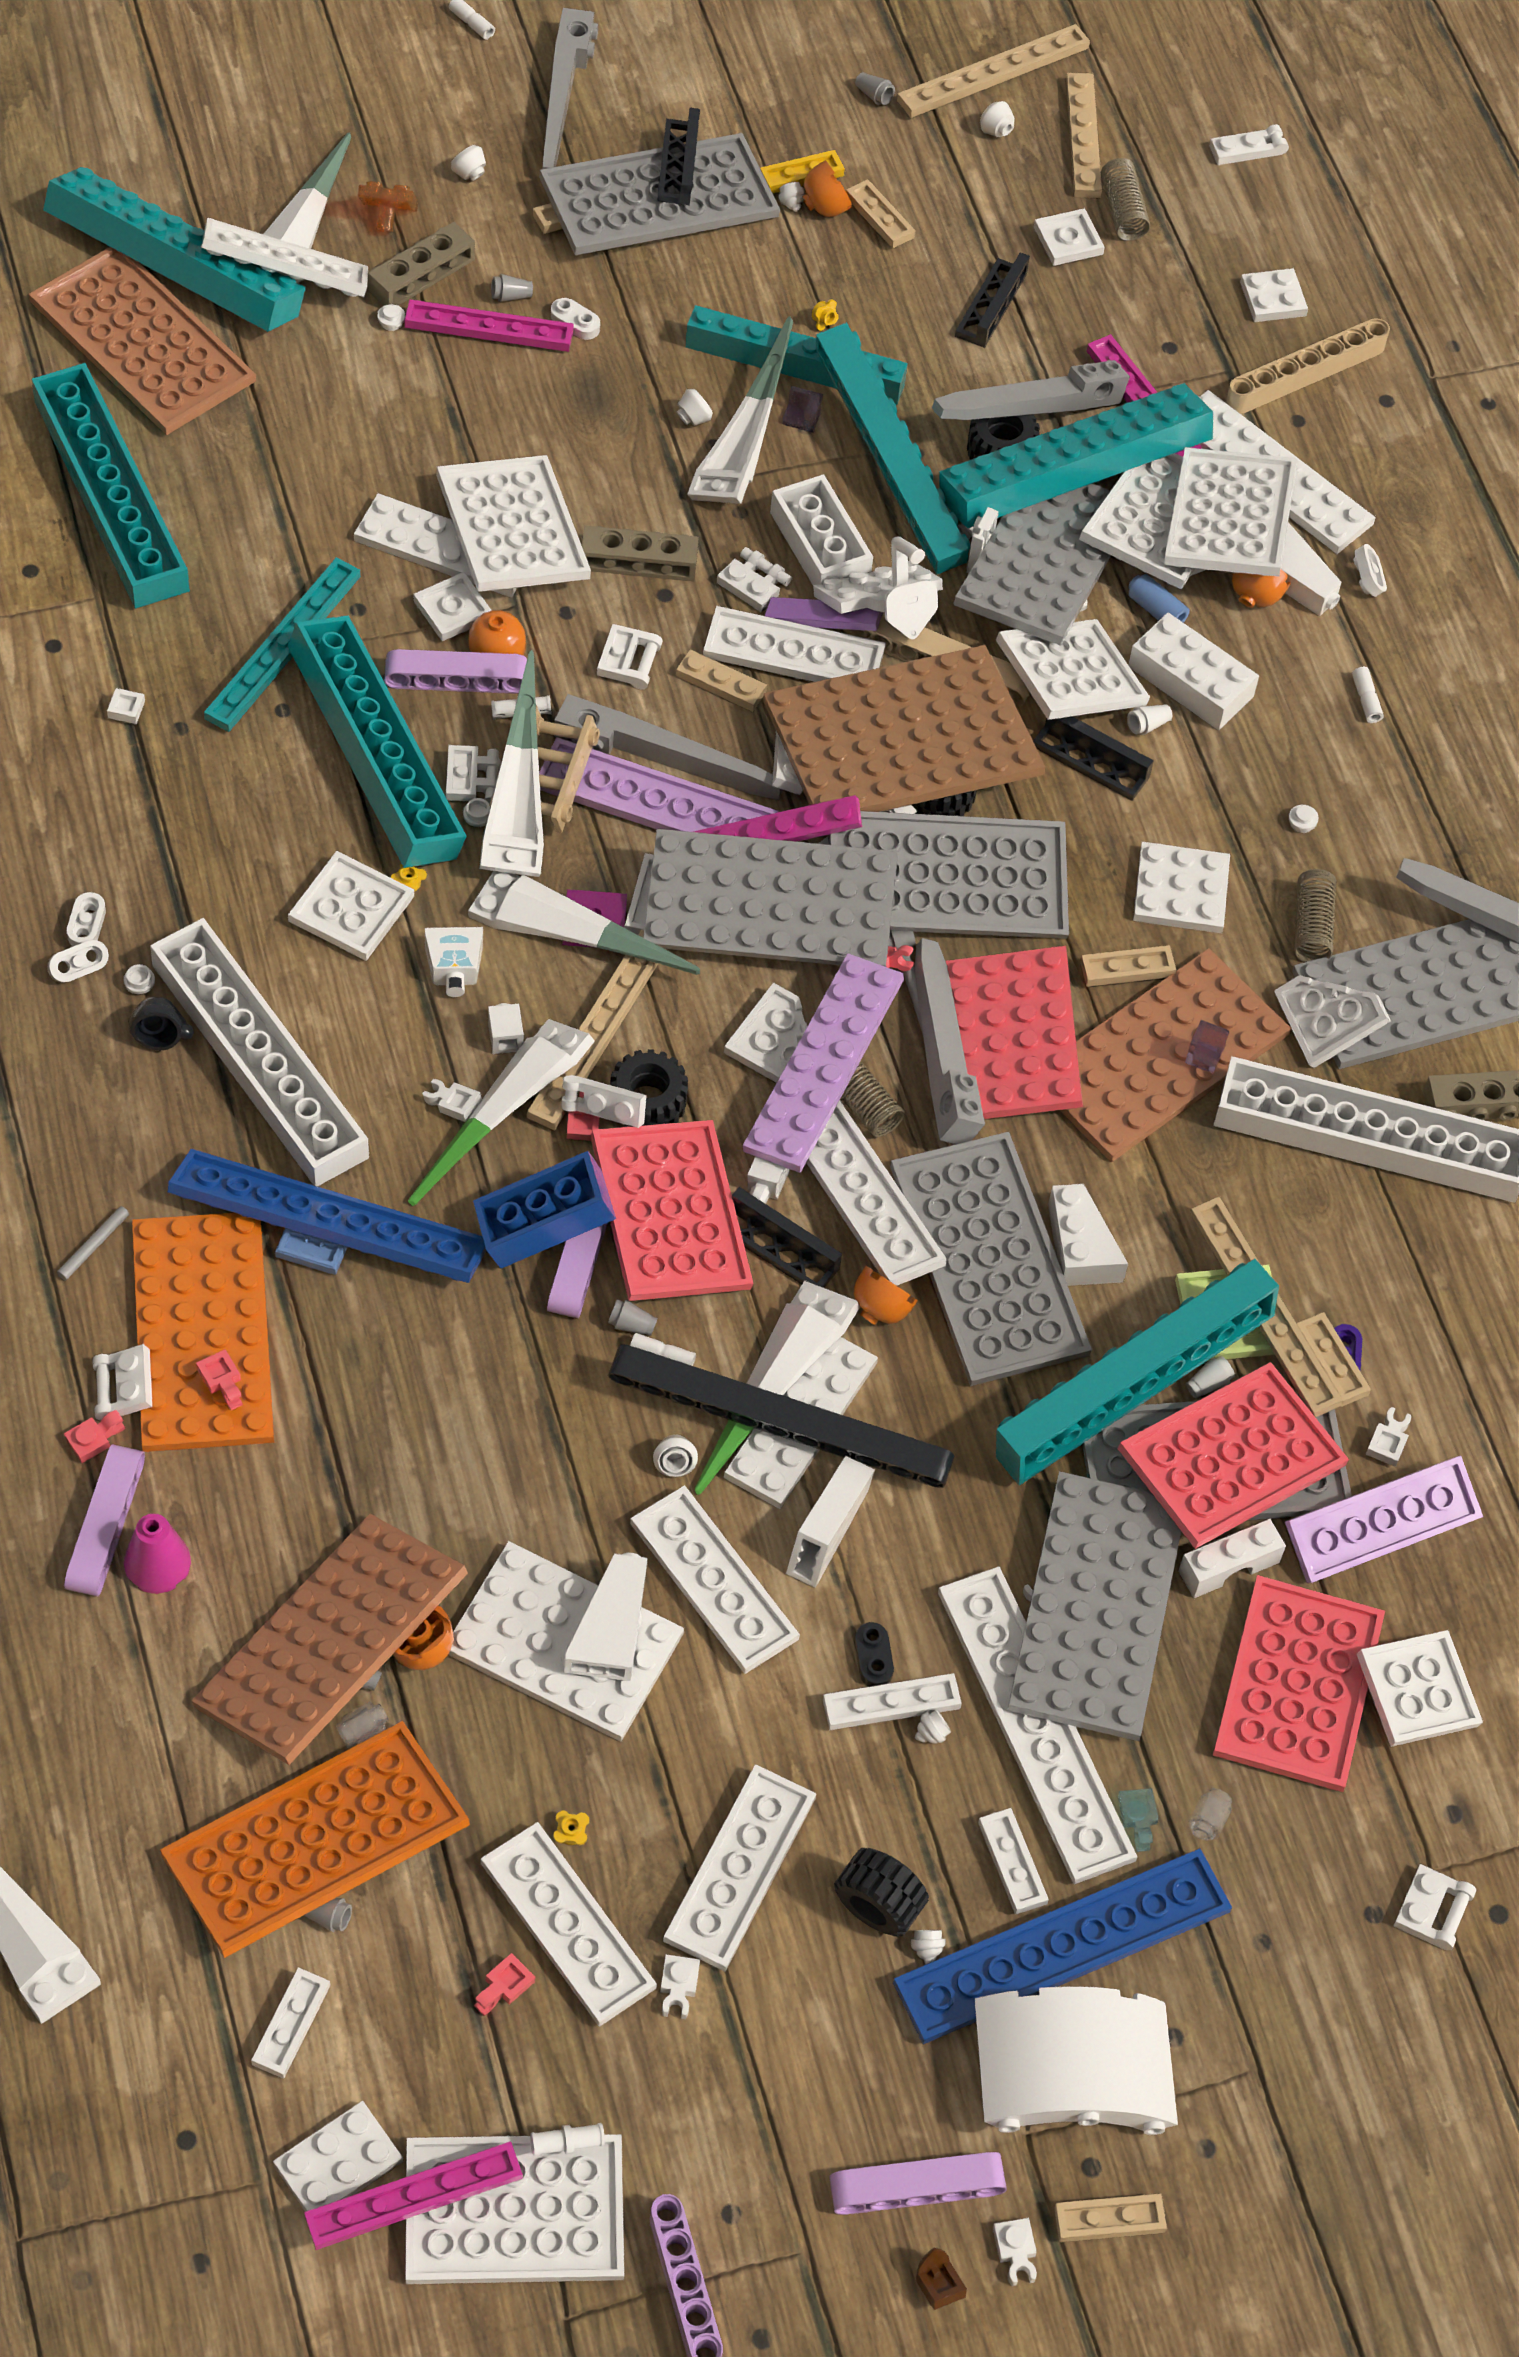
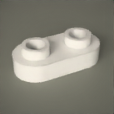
M560 298L552 303L551 319L553 321L573 323V335L580 339L590 340L598 336L600 332V319L595 313L569 298Z
M1364 544L1355 550L1353 560L1360 572L1361 579L1359 583L1362 590L1366 594L1376 597L1387 590V585L1378 555L1370 545Z
M87 892L81 894L75 900L67 926V937L72 946L89 940L98 941L106 914L104 899L99 894ZM93 910V911H95V912H93V913H88L87 911Z
M97 940L83 942L54 954L48 962V973L57 982L65 983L103 968L108 961V950L102 942ZM89 950H93L96 953V959L93 962L86 958V953ZM61 961L68 965L66 973H61L58 970V964Z

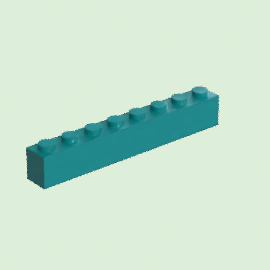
M695 305L687 324L685 348L762 368L781 328ZM791 331L780 373L837 389L816 351V338ZM863 351L864 354L868 353L871 358L872 370L875 376L879 375L882 378L887 398H892L895 405H898L905 386L908 363Z

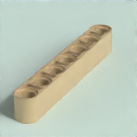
M1370 319L1242 374L1231 380L1226 404L1238 413L1243 414L1373 358L1384 351L1390 327L1382 319Z
M885 612L882 614L877 631L843 629L844 633L848 635L885 642L884 653L905 662L973 648L925 627L915 639H909L886 621ZM991 655L1015 706H1023L1030 694L1029 690L1011 663Z

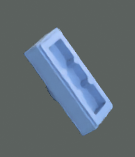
M285 1228L276 1248L275 1256L336 1275L347 1246L333 1244L330 1241L311 1235H303L300 1232Z

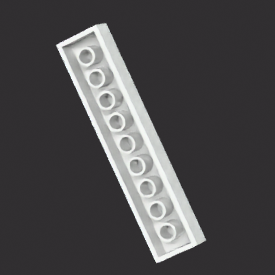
M204 918L150 945L152 965L314 1186L327 1182L369 1158L367 1136Z
M1231 1056L1214 1126L1474 1193L1516 1202L1519 1195V1129Z

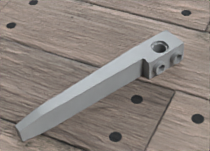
M563 8L555 44L542 169L553 168L557 165L575 69H586L588 58L593 59L595 42H592V39L597 40L598 23H594V12L569 8Z
M1115 360L1071 366L1068 376L954 392L936 398L932 409L941 419L971 420L1075 411L1120 404L1130 376Z
M567 694L555 718L554 723L583 728L586 716H593L600 735L597 745L593 746L592 749L609 755L612 749L616 748L698 777L766 798L779 800L783 789L772 786V774L753 764L626 713ZM554 735V738L558 737L576 744L578 742L577 739Z
M1406 858L1403 859L1396 875L1397 879L1419 894L1519 943V903L1432 865Z
M922 938L916 945L914 969L938 1134L941 1141L960 1144L972 1141L985 1125L976 1076L969 1075L967 1072L947 964L938 942Z

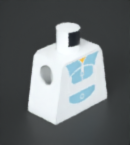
M483 927L425 928V951L433 984L446 985V994L448 996H462L465 993L464 985H474L477 983L483 950Z

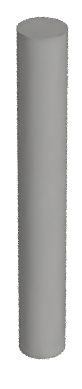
M120 1206L57 1271V1275L66 1281L129 1216L127 1209Z

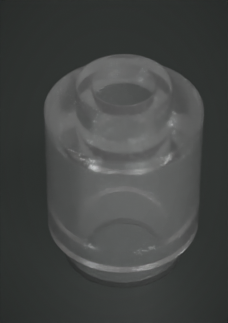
M368 1701L342 1716V1721L336 1724V1728L345 1745L350 1748L386 1730L385 1723L389 1719L380 1704L374 1706L371 1701Z
M1211 1788L1208 1789L1207 1793L1201 1795L1188 1821L1194 1836L1204 1841L1219 1838L1232 1812V1799L1227 1793Z

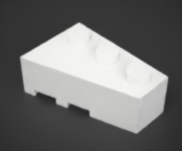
M1084 1184L1052 1186L1048 1208L1056 1256L1067 1285L1123 1282L1128 1262Z

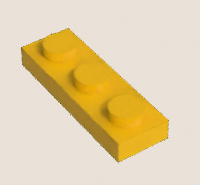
M835 150L760 168L772 194L780 192L779 188L791 182H799L802 187L809 171L825 160L835 172L833 175L836 178L843 177L845 171Z

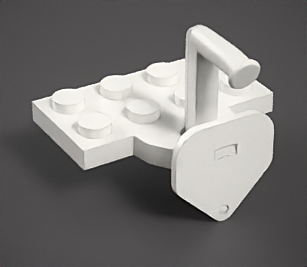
M894 537L891 541L892 567H877L875 571L869 573L856 572L843 579H826L824 583L813 586L814 597L841 614L864 608L885 612L887 622L909 639H915L938 608L937 591L943 590L942 578L918 565L925 557V552L922 549H918L915 545L901 537Z

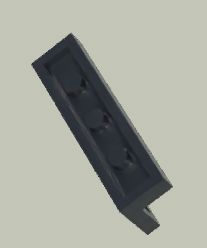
M689 108L688 121L666 118L658 202L690 206L700 109ZM670 129L686 131V134L677 138ZM678 147L683 153L675 157L669 150ZM675 166L681 173L673 176L667 170ZM673 185L680 194L666 193L664 190Z
M1020 252L1014 263L1000 258L996 260L957 327L955 337L984 348L986 347L1027 276L1029 255ZM1000 269L1008 272L1004 279H1000L998 275ZM999 288L994 297L989 296L987 290ZM988 306L985 314L979 316L976 309ZM978 325L976 334L965 330L968 326Z
M1073 716L1055 719L1046 718L1045 726L1033 740L1037 750L1131 801L1134 800L1151 775L1154 760ZM1050 734L1059 739L1061 745L1051 746L1043 742V740ZM1079 750L1085 754L1086 758L1075 759L1070 756L1069 751ZM1103 763L1110 767L1111 772L1100 773L1095 770L1094 765ZM1129 777L1137 782L1130 789L1122 785L1119 778Z
M738 1187L732 1194L736 1215L747 1223L746 1229H740L744 1247L801 1285L804 1281L825 1288L840 1270L842 1253L741 1187ZM754 1235H768L772 1238L773 1245H758L754 1241ZM779 1252H794L798 1256V1262H784L780 1259ZM817 1267L825 1274L816 1283L806 1276L805 1269Z

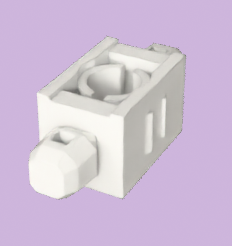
M755 1156L748 1172V1191L765 1204L769 1198L777 1200L790 1169Z

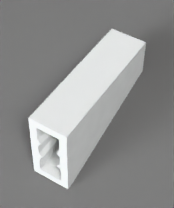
M1288 522L1281 569L1288 576L1285 582H1291L1286 594L1318 616H1321L1328 608L1331 610L1338 603L1341 581Z
M847 1456L844 1457L798 1531L786 1571L787 1575L816 1588L869 1490L875 1469Z
M635 1553L613 1555L566 1651L564 1673L631 1681L646 1578L647 1558L640 1557Z

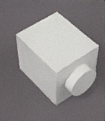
M501 1003L496 1006H489L488 1026L492 1054L517 1052L522 1046L524 1039L519 1004Z

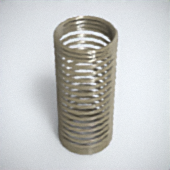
M1126 158L1113 159L1102 167L1100 173L1116 233L1123 240H1136L1143 237L1149 231L1150 221L1135 167L1132 161ZM1119 166H1127V167H1130V168H1118V169H1115V170H1113L1112 172H1110V173L1106 176V174H1107L1110 170H1112V169H1114V168H1116V167H1119ZM1118 170H1130V171L1117 172V173L1113 174L1112 176H1110L1112 173H1114L1115 171H1118ZM1121 173H1129V175H1120V176H1117V177H1115L1114 179H1112V180L1110 181V179H1111L1112 177H1114V176H1116V175H1118V174H1121ZM1125 177V178H1123V179L1114 181V180H1116L1117 178ZM1141 218L1140 220H1138V221H1136V222H1134V223L1123 224L1124 222H1132V221H1135V220ZM1142 219H1144L1140 224H1138V225H1136V226H1134V227H1129V228H1128V227H1122V226L1135 225V224L1139 223ZM1145 222V224H1144L1142 227H1140V228H1138V229H1136V230H1133V231H1124V230H1121V229H1128V230H1129V229H1134V228H1137V227L1141 226V225Z
M1310 869L1299 875L1297 882L1294 953L1296 957L1305 962L1324 957L1329 959L1333 954L1337 880L1332 873L1322 869ZM1311 878H1324L1332 882V884L1324 880H1311L1305 883L1303 882ZM1313 882H1320L1330 885V887L1321 884L1308 885L1306 887L1304 885ZM1309 887H1324L1325 889H1310ZM1309 900H1323L1326 902H1310ZM1312 904H1313V905H1324V907H1321V906H1309V905H1312ZM1308 909H1323L1325 911H1311ZM1310 913H1315V914H1321V913H1322V914H1325V915H1309V914H1310ZM1308 918H1323V920L1308 919ZM1308 922H1322L1324 924H1310ZM1313 926V927H1323V928L1319 929V928H1308V927ZM1307 931H1322L1323 933H1311ZM1306 943L1322 944L1323 946H1309ZM1301 945L1312 949H1321L1324 947L1328 948L1320 951H1313L1302 948ZM1299 948L1310 953L1328 952L1322 955H1310L1300 951Z
M860 1062L855 1072L858 1069L860 1070L852 1076L848 1084L852 1081L854 1082L845 1089L846 1092L842 1094L841 1099L854 1111L853 1113L857 1115L858 1119L864 1123V1126L867 1127L874 1137H882L893 1131L901 1123L905 1111L900 1105H897L893 1097H890V1094L874 1078V1075L870 1074V1071L867 1070L863 1062ZM873 1085L869 1090H867L863 1095H861L860 1098L856 1099V1098H857L860 1094H862L869 1086ZM869 1095L863 1102L859 1103L862 1099ZM880 1097H882L880 1101L874 1104ZM883 1101H886V1102H885L882 1106H880L874 1113L870 1114V1113H871L874 1109H876ZM893 1113H895V1115L888 1122L878 1127L881 1123L887 1120Z

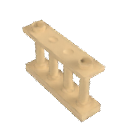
M536 705L537 735L545 733L578 740L573 754L538 747V759L569 765L565 779L539 774L540 787L560 790L555 805L541 802V814L551 816L556 831L562 833L565 823L571 820L573 813L572 804L592 747L598 743L600 731L596 727L594 718L591 715L586 716L583 728L546 722L541 717Z

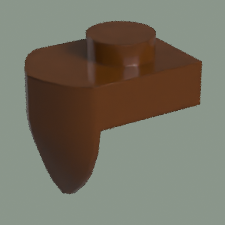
M935 2247L929 2250L918 2265L916 2282L932 2308L936 2310L966 2298L967 2288L952 2266L947 2253Z

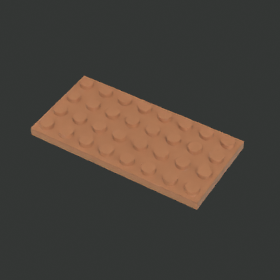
M112 247L103 250L29 293V301L166 435L256 382V374L140 262Z
M1208 948L1178 969L1176 974H1171L1076 1041L1083 1107L1060 1111L1112 1163L1225 1081L1231 1056L1254 1061L1290 1035L1291 1027Z
M369 1514L191 1700L194 1707L290 1765L468 1574L465 1565L378 1517Z

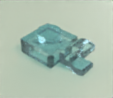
M1153 1788L1119 1791L1118 1802L1123 1827H1134V1841L1137 1852L1150 1851V1843H1153L1150 1825H1157L1159 1819Z

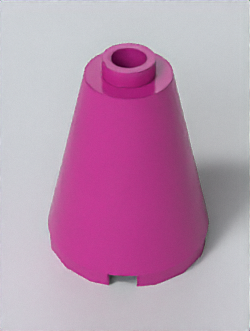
M148 1514L138 1521L124 1556L126 1576L138 1586V1589L144 1592L154 1594L169 1592L175 1589L176 1585L188 1576L191 1566L190 1551L165 1517L159 1514Z

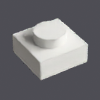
M116 688L107 710L108 718L137 724L145 703L144 694Z

